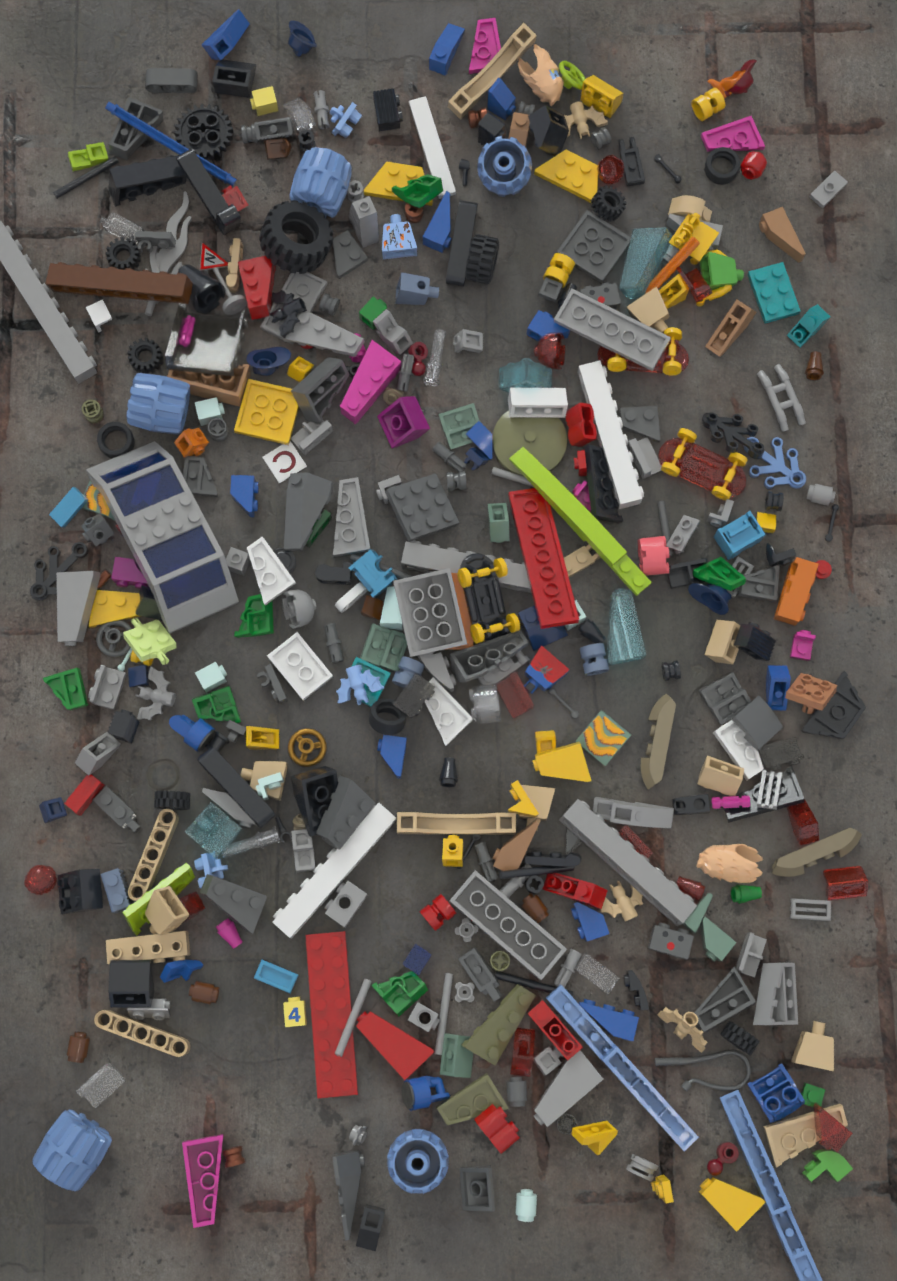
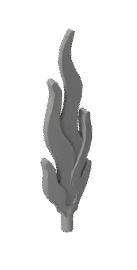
M186 191L183 195L182 206L169 219L166 232H172L176 240L175 247L162 248L157 253L160 247L153 246V251L150 253V265L154 273H159L160 271L169 273L186 250L188 225L192 221L191 216L184 220L180 238L178 240L176 238L178 225L189 207ZM178 262L171 274L178 273L179 268L183 266L182 262ZM148 300L145 315L152 316L155 304H158L159 301Z

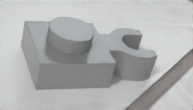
M548 1046L532 1060L545 1076L561 1064L558 1058L563 1057V1055L555 1046L553 1050Z

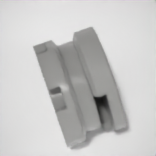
M632 1154L630 1158L632 1161L627 1165L626 1170L652 1182L654 1179L653 1173L657 1171L659 1166Z

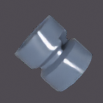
M603 643L590 644L580 648L581 659L585 661L583 668L586 676L609 671L607 659L604 658L606 652Z
M402 656L398 665L400 670L395 672L392 682L404 689L415 691L419 682L417 677L422 675L425 665L412 658Z

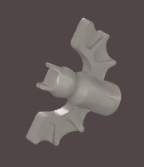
M150 667L148 679L157 685V689L152 690L149 687L138 686L141 690L140 694L136 695V697L152 700L153 702L151 706L139 709L138 720L148 719L151 721L156 714H163V705L173 707L175 703L176 693L167 691V687L171 682L165 680L163 671H157L154 667Z

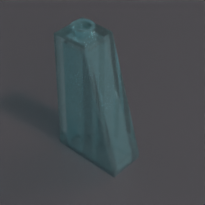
M666 227L633 229L619 287L627 298L634 299L645 294L670 246L669 241L673 237Z
M618 588L614 590L610 597L607 643L608 666L641 660L646 657V650L630 589Z

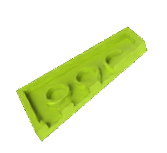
M187 863L178 867L170 876L161 880L157 886L144 893L139 900L130 904L122 912L136 936L141 932L140 928L146 922L150 923L145 912L154 890L170 886L174 893L178 895L195 878L192 868Z

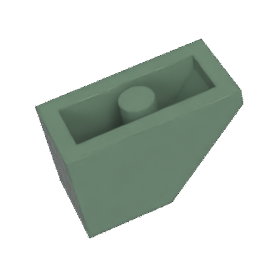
M488 504L490 541L496 543L510 541L507 504Z
M703 917L700 927L703 949L707 951L705 955L714 962L716 960L722 961L736 942L708 918Z

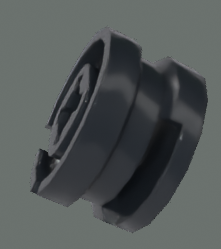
M282 547L275 549L273 552L289 574H291L296 568V559L293 552L285 551Z

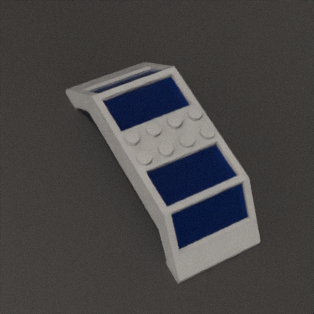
M154 441L86 469V473L93 486L103 495L154 595L161 619L169 634L239 603L225 555L174 458Z

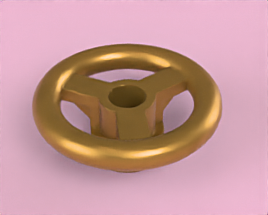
M301 729L295 732L289 740L288 753L291 759L300 766H314L326 754V741L322 734L314 729ZM301 735H314L319 742L313 743L311 739L302 738ZM296 740L299 742L298 747L299 750L302 752L300 759L296 756L294 752V743ZM305 744H310L309 750H304ZM321 748L319 755L315 759L306 761L308 754L313 752L314 749Z

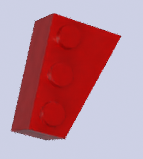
M266 256L239 261V270L251 319L270 316L276 266Z

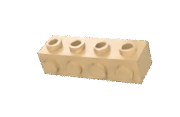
M180 931L163 935L154 934L106 940L107 964H110V960H153V963H163L165 958H173V961L185 960V956H190L189 932Z

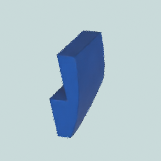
M478 421L466 433V436L491 461L493 459L492 433Z
M179 960L166 963L160 978L164 983L181 976L187 981L192 971L200 970L203 964L198 960Z

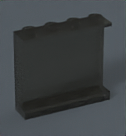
M179 303L165 353L166 369L234 376L235 369L239 368L238 355H242L241 342H245L246 333L244 330L248 329L249 320L245 317V310H242L240 318L187 313L186 304ZM188 315H191L196 321L190 344L184 347L179 344L184 320Z

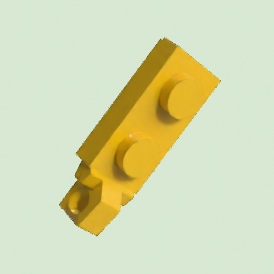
M665 1175L656 1176V1181L651 1182L652 1190L665 1203L674 1202L670 1180Z

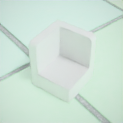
M103 299L86 307L97 331L101 332L100 325L112 320Z

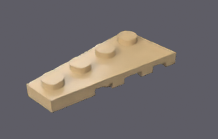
M837 1104L763 1126L774 1166L777 1168L782 1165V1162L789 1158H794L799 1152L814 1146L819 1140L831 1136L846 1127L848 1123L843 1105Z

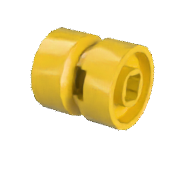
M717 88L710 89L704 95L698 96L691 102L693 112L700 121L708 119L713 113L720 112L726 106L724 97Z
M555 253L543 279L549 278L563 284L562 288H564L569 279L568 275L571 274L575 266V262L567 255Z

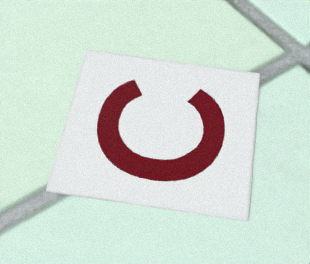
M291 441L289 445L283 444L262 457L279 483L289 478L290 473H297L307 467Z

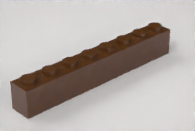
M58 262V264L50 263L45 282L53 292L189 304L193 286L192 281L183 273L169 274L164 271L154 273L149 270L135 271L130 268L121 270L115 267L101 268L96 265L87 267L81 264L67 265L63 262Z

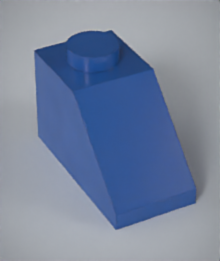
M499 77L488 91L487 110L506 120L516 110V98Z
M768 665L766 703L772 710H786L788 699L785 697L791 682L787 666Z
M383 735V740L379 739L377 751H381L380 754L394 775L401 779L407 738Z

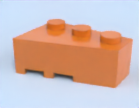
M796 557L789 565L774 615L775 620L794 626L799 621H803L806 612L803 609L811 595L809 592L815 581L818 563Z

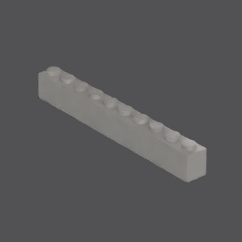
M0 221V261L73 377L80 384L97 374L95 369L97 364L92 356L88 357L85 352L88 350L84 343L77 341L76 337H78V334L73 326L69 328L67 325L69 320L65 313L58 311L57 308L60 306L56 299L49 297L50 290L45 283L41 284L39 281L41 276L37 269L32 270L30 267L32 262L28 255L21 253L23 248L18 240L14 241L11 237L14 234L8 225L5 227L2 221Z

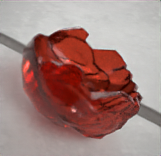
M608 155L603 158L597 166L600 180L605 184H614L621 180L624 173L623 161L615 155Z
M35 865L25 876L24 885L28 891L36 895L48 893L56 885V872L50 866Z

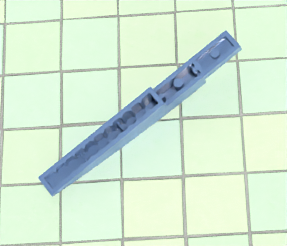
M560 984L546 999L685 1152L699 1137Z
M739 1090L720 1097L760 1196L765 1201L766 1210L798 1280L822 1281Z

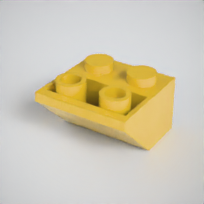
M592 75L583 81L580 101L587 107L593 106L595 110L603 112L604 116L611 118L622 103L624 93Z

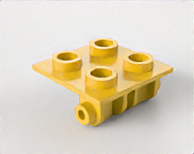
M698 213L688 214L670 239L669 244L680 250L691 237H695L700 244L689 256L700 262L719 232L701 222Z

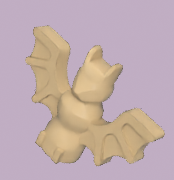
M582 102L571 104L570 110L572 114L569 116L564 115L569 128L567 137L570 136V129L573 124L577 125L580 139L587 134L590 137L589 126L586 123L587 120L593 121L596 127L608 125L603 112L595 111L593 106L588 110H584Z
M617 881L618 886L613 887L609 885L614 898L617 900L616 904L611 903L605 898L602 909L599 910L600 913L610 914L612 918H615L617 914H622L626 922L638 916L634 907L636 905H643V895L631 886L632 894L629 898L626 896L625 889L620 881Z
M665 1007L663 1011L657 1014L666 1023L675 1022L678 1024L673 1033L680 1037L681 1040L687 1034H690L692 1045L701 1053L705 1050V1045L708 1042L702 1036L703 1031L695 1027L698 1023V1017L695 1013L686 1012L682 1016L678 1013L677 1009L671 1011Z

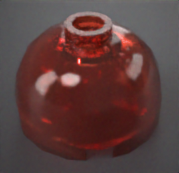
M561 332L543 335L538 345L534 348L535 357H538L539 363L547 369L561 370L560 365H564L566 348L561 342V339H564V335Z

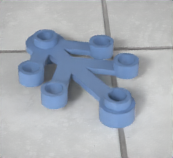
M755 437L747 438L752 443L759 442ZM775 437L771 441V447L775 451L776 459L764 451L761 459L770 465L760 467L754 465L750 468L749 475L752 478H757L760 474L781 472L785 477L774 478L769 476L765 479L764 486L767 489H772L776 485L789 484L792 488H801L806 482V476L798 467V451L790 448L786 453V458L790 461V470L785 466L783 440ZM774 441H778L780 446L774 445ZM743 445L744 450L748 453L749 449ZM789 452H793L795 457H791ZM752 469H756L758 474H753ZM797 477L799 482H795L793 478ZM767 480H771L773 485H768Z

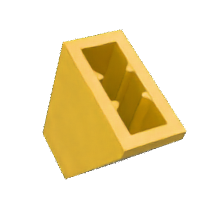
M580 741L535 754L536 759L532 760L535 771H540L542 776L584 782L591 781Z
M714 1177L711 1179L707 1178L700 1185L702 1189L699 1193L736 1232L765 1203L761 1197Z

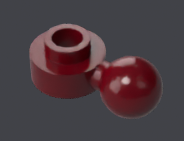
M415 342L408 349V353L414 356L415 361L411 372L415 376H422L426 371L422 360L427 357L428 349L424 343Z
M730 1142L721 1143L717 1148L718 1158L711 1159L707 1164L708 1172L713 1176L720 1175L723 1171L724 1163L730 1164L737 1160L739 1155L738 1148ZM727 1149L731 1150L732 1154L730 1157L726 1155Z

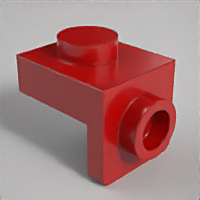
M585 450L577 451V458H574V468L578 469L579 477L587 476Z

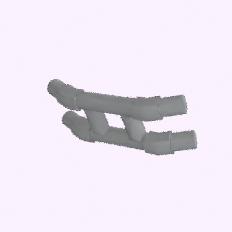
M777 364L774 369L781 380V384L772 387L769 377L763 370H760L757 375L768 394L783 432L789 430L784 409L793 406L798 424L803 425L806 421L802 406L793 390L788 374L780 364ZM786 390L790 400L779 403L775 393Z

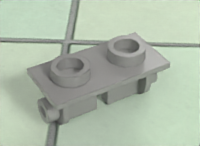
M683 515L666 547L673 549L676 555L684 553V548L694 531L698 529L697 526L700 520Z
M153 999L151 1007H129L127 1011L130 1018L135 1020H143L144 1018L163 1020L164 1018H170L168 1009H170L171 1003L167 999Z

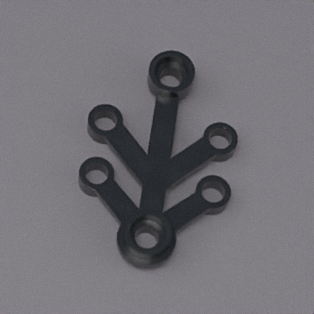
M713 412L703 415L702 424L705 428L710 429L713 442L720 443L724 434L727 445L726 450L728 452L735 453L739 444L736 441L749 449L748 455L751 458H762L765 451L764 445L759 442L752 443L740 435L756 436L758 432L756 425L749 424L747 428L738 427L743 422V417L739 414H734L732 418L719 417ZM725 424H732L737 427L726 426Z
M82 542L75 543L72 546V554L59 567L58 557L60 556V550L56 546H51L48 549V555L50 556L49 577L45 581L44 571L47 569V564L41 559L34 563L36 583L30 588L32 598L37 601H43L49 595H57V587H51L57 582V572H66L79 558L86 557L88 554L87 546ZM79 549H84L82 554H78ZM52 550H57L55 555H51ZM39 563L44 564L41 569L38 568ZM39 589H43V593L41 595L37 594V591Z

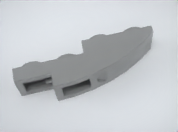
M441 652L417 655L420 662L425 665L424 668L430 676L434 677L446 690L453 692L456 681L453 674L449 675L447 668L450 666L447 657H443Z
M595 797L593 813L599 814L603 819L610 820L613 823L653 828H672L674 808Z

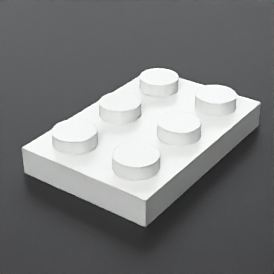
M298 632L267 655L303 701L333 678L330 671Z

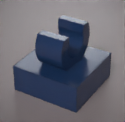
M473 447L467 451L466 455L468 457L464 463L468 464L472 460L474 466L471 470H476L479 466L486 465L490 459L480 449Z

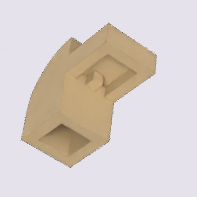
M688 195L672 198L669 209L670 214L686 217L688 214L698 213L700 215L699 219L705 222H710L712 211L704 206L705 201L703 199Z

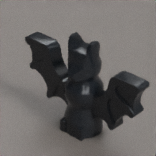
M281 290L278 293L272 292L273 302L277 305H284L282 308L271 312L270 316H273L272 323L287 317L286 321L279 326L280 335L286 338L287 334L294 332L295 324L300 322L297 314L307 310L302 298L299 297L293 300L295 296L293 293L286 294L284 290Z

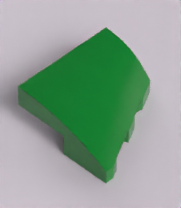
M429 174L407 181L408 186L402 188L392 187V192L418 208H421L443 192L441 178Z
M261 594L248 597L245 610L240 617L242 623L239 631H235L234 636L237 638L254 637L274 633L273 600L264 605Z
M230 685L192 699L197 716L200 719L241 722Z
M413 971L404 973L401 977L389 978L390 981L380 984L376 982L371 985L398 1017L428 991L426 984Z

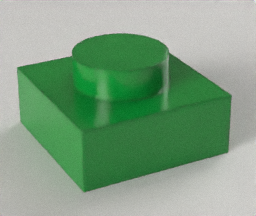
M804 1083L801 1093L805 1100L804 1104L820 1109L825 1089Z

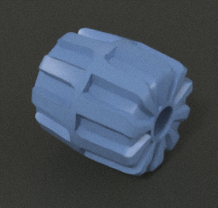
M502 136L495 137V141L490 144L486 143L482 148L478 158L477 170L482 184L489 192L505 197V195L509 194L516 195L527 185L531 176L532 162L526 147L519 143L516 138L504 139Z
M313 147L311 150L305 151L293 178L290 201L306 202L309 206L316 207L319 213L322 212L325 215V219L327 215L331 218L335 217L348 191L351 178V164L344 156L327 148Z
M137 373L130 388L131 397L127 404L126 417L128 424L153 432L180 434L186 421L190 399V385L187 382L166 376Z
M65 1110L46 1133L32 1162L36 1169L52 1183L67 1190L79 1191L101 1163L111 1144L112 1138L105 1128L99 1127L95 1120H88L85 1114L80 1113L78 1115L74 1110Z
M412 1129L399 1135L392 1143L387 1155V1167L390 1177L396 1185L411 1194L430 1192L442 1182L448 1170L449 1156L446 1146L437 1135L424 1129ZM414 1158H421L424 1165L414 1166L412 1160Z

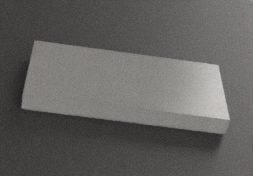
M296 272V274L291 273L281 290H284L286 294L293 293L295 295L293 300L299 297L302 298L305 302L306 310L312 313L328 283L309 272L305 274ZM274 302L270 313L282 308L284 304L277 305ZM273 316L265 317L260 326L261 330L282 339L279 326L286 321L287 317L276 323L271 322Z

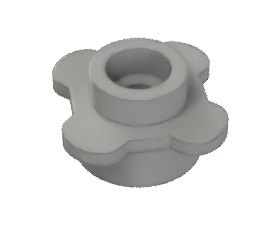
M468 918L462 919L461 925L455 928V934L463 937L465 942H470L473 934L478 932V927L471 924Z
M471 982L468 984L456 983L457 994L455 995V1000L457 1002L462 1000L472 1002L474 1000V984Z
M355 1125L353 1127L349 1140L353 1142L354 1146H359L360 1143L364 1142L367 1132H365L366 1126Z

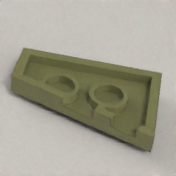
M487 1073L436 1106L447 1125L477 1117L492 1104L496 1108L500 1106L503 1110L509 1109Z

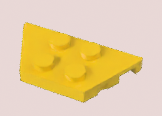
M568 150L559 153L534 171V175L590 203L597 192L598 165Z
M386 162L366 186L364 195L403 201L392 192V187L402 188L408 186L407 181L424 176L423 169L418 166ZM433 200L429 201L425 205L432 206Z

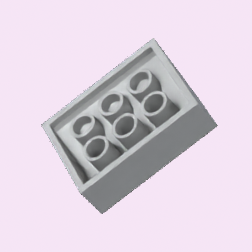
M450 568L393 581L410 657L467 644Z

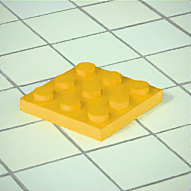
M248 379L234 432L289 445L299 406L291 393L292 389Z

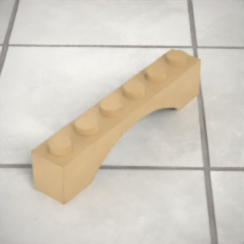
M523 23L510 36L493 59L448 101V108L461 120L489 91L497 78H501L535 43L537 35Z
M397 812V834L515 835L516 813L433 814Z

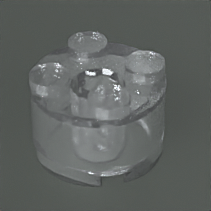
M497 683L473 686V689H469L470 700H472V704L474 703L475 707L471 708L472 719L478 725L501 722L500 699L496 691L498 689Z

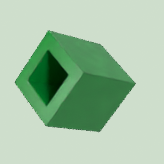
M373 296L359 311V319L374 330L376 326L373 320L387 309L386 303L381 299L377 300Z

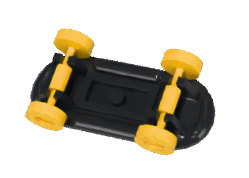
M479 553L468 555L462 561L457 575L459 583L464 590L470 616V633L473 641L480 644L506 635L508 629L511 633L518 632L520 630V622L515 613L506 615L498 577L507 576L508 569L505 560L498 558L492 562L489 557Z

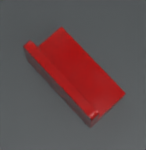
M87 774L64 804L72 809L74 813L81 816L93 799L104 788L105 784L92 774Z

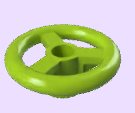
M561 61L559 63V70L562 74L563 86L567 89L573 86L576 89L582 90L583 81L585 80L582 72L572 63Z

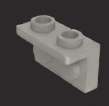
M101 665L100 669H97L94 679L96 681L94 687L90 688L88 694L89 701L94 705L115 710L127 674Z

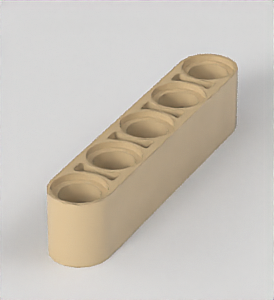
M163 809L159 813L130 883L128 896L134 901L141 898L134 896V891L137 887L142 888L143 894L151 890L173 837L179 817L171 809ZM171 813L173 815L172 822L165 823V815ZM165 832V839L162 842H158L157 834ZM153 850H157V859L153 861L150 860V852ZM148 868L150 876L147 879H143L142 871Z
M102 1010L95 1015L94 1021L96 1026L103 1030L176 1057L184 1056L190 1051V1042L178 1035L111 1010ZM103 1014H107L110 1018L107 1025L101 1022ZM123 1020L129 1026L126 1032L121 1031L119 1027ZM142 1027L147 1030V1036L144 1039L138 1036V1031ZM160 1034L166 1038V1043L163 1046L157 1043V1037ZM179 1041L185 1045V1050L182 1053L177 1052L175 1048Z

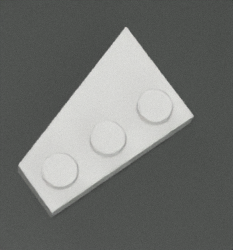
M263 537L247 547L264 605H267L296 584Z
M434 677L420 690L443 742L447 746L474 719Z
M732 720L713 732L734 764L744 768L743 776L746 781L764 769L759 752L744 738L746 733Z

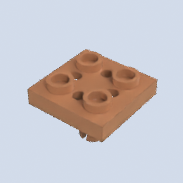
M800 673L787 690L785 698L803 704L802 711L805 713L808 708L807 714H812L815 709L822 711L835 694L837 685L812 677L809 674Z

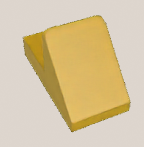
M519 781L513 782L510 785L512 788L510 793L515 801L519 800L520 802L509 808L508 812L537 817L539 813Z
M608 1121L572 1128V1136L582 1145H588L596 1155H600L618 1133V1130Z

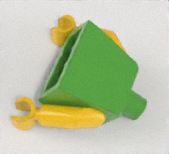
M720 250L707 251L700 261L703 292H707V294H696L695 299H703V301L697 302L696 305L703 306L705 300L709 299L711 301L724 296L744 277L743 270L736 269L735 260ZM694 258L690 259V263L692 265H696L699 263V261L695 260Z

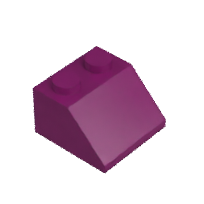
M415 396L398 398L377 416L391 448H396L418 439L430 429Z

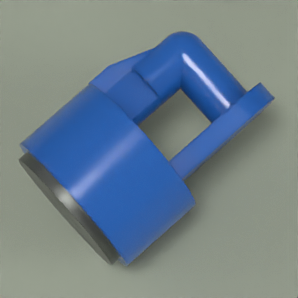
M174 715L169 720L170 727L182 735L184 743L197 752L205 749V745L209 744L215 735V728L203 719H199L195 723L185 715Z
M423 1076L408 1079L402 1085L403 1102L410 1111L428 1108L433 1102L450 1098L449 1093L445 1091L443 1080L440 1077ZM435 1087L437 1094L431 1095L430 1088Z

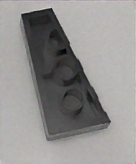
M170 155L162 159H151L147 162H134L131 165L111 168L108 189L114 206L121 205L120 202L129 199V202L137 200L136 197L142 194L147 196L153 195L160 188L165 191L186 184L187 177L176 160L177 156Z

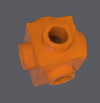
M188 428L180 434L174 443L183 457L202 454L209 442L200 428Z

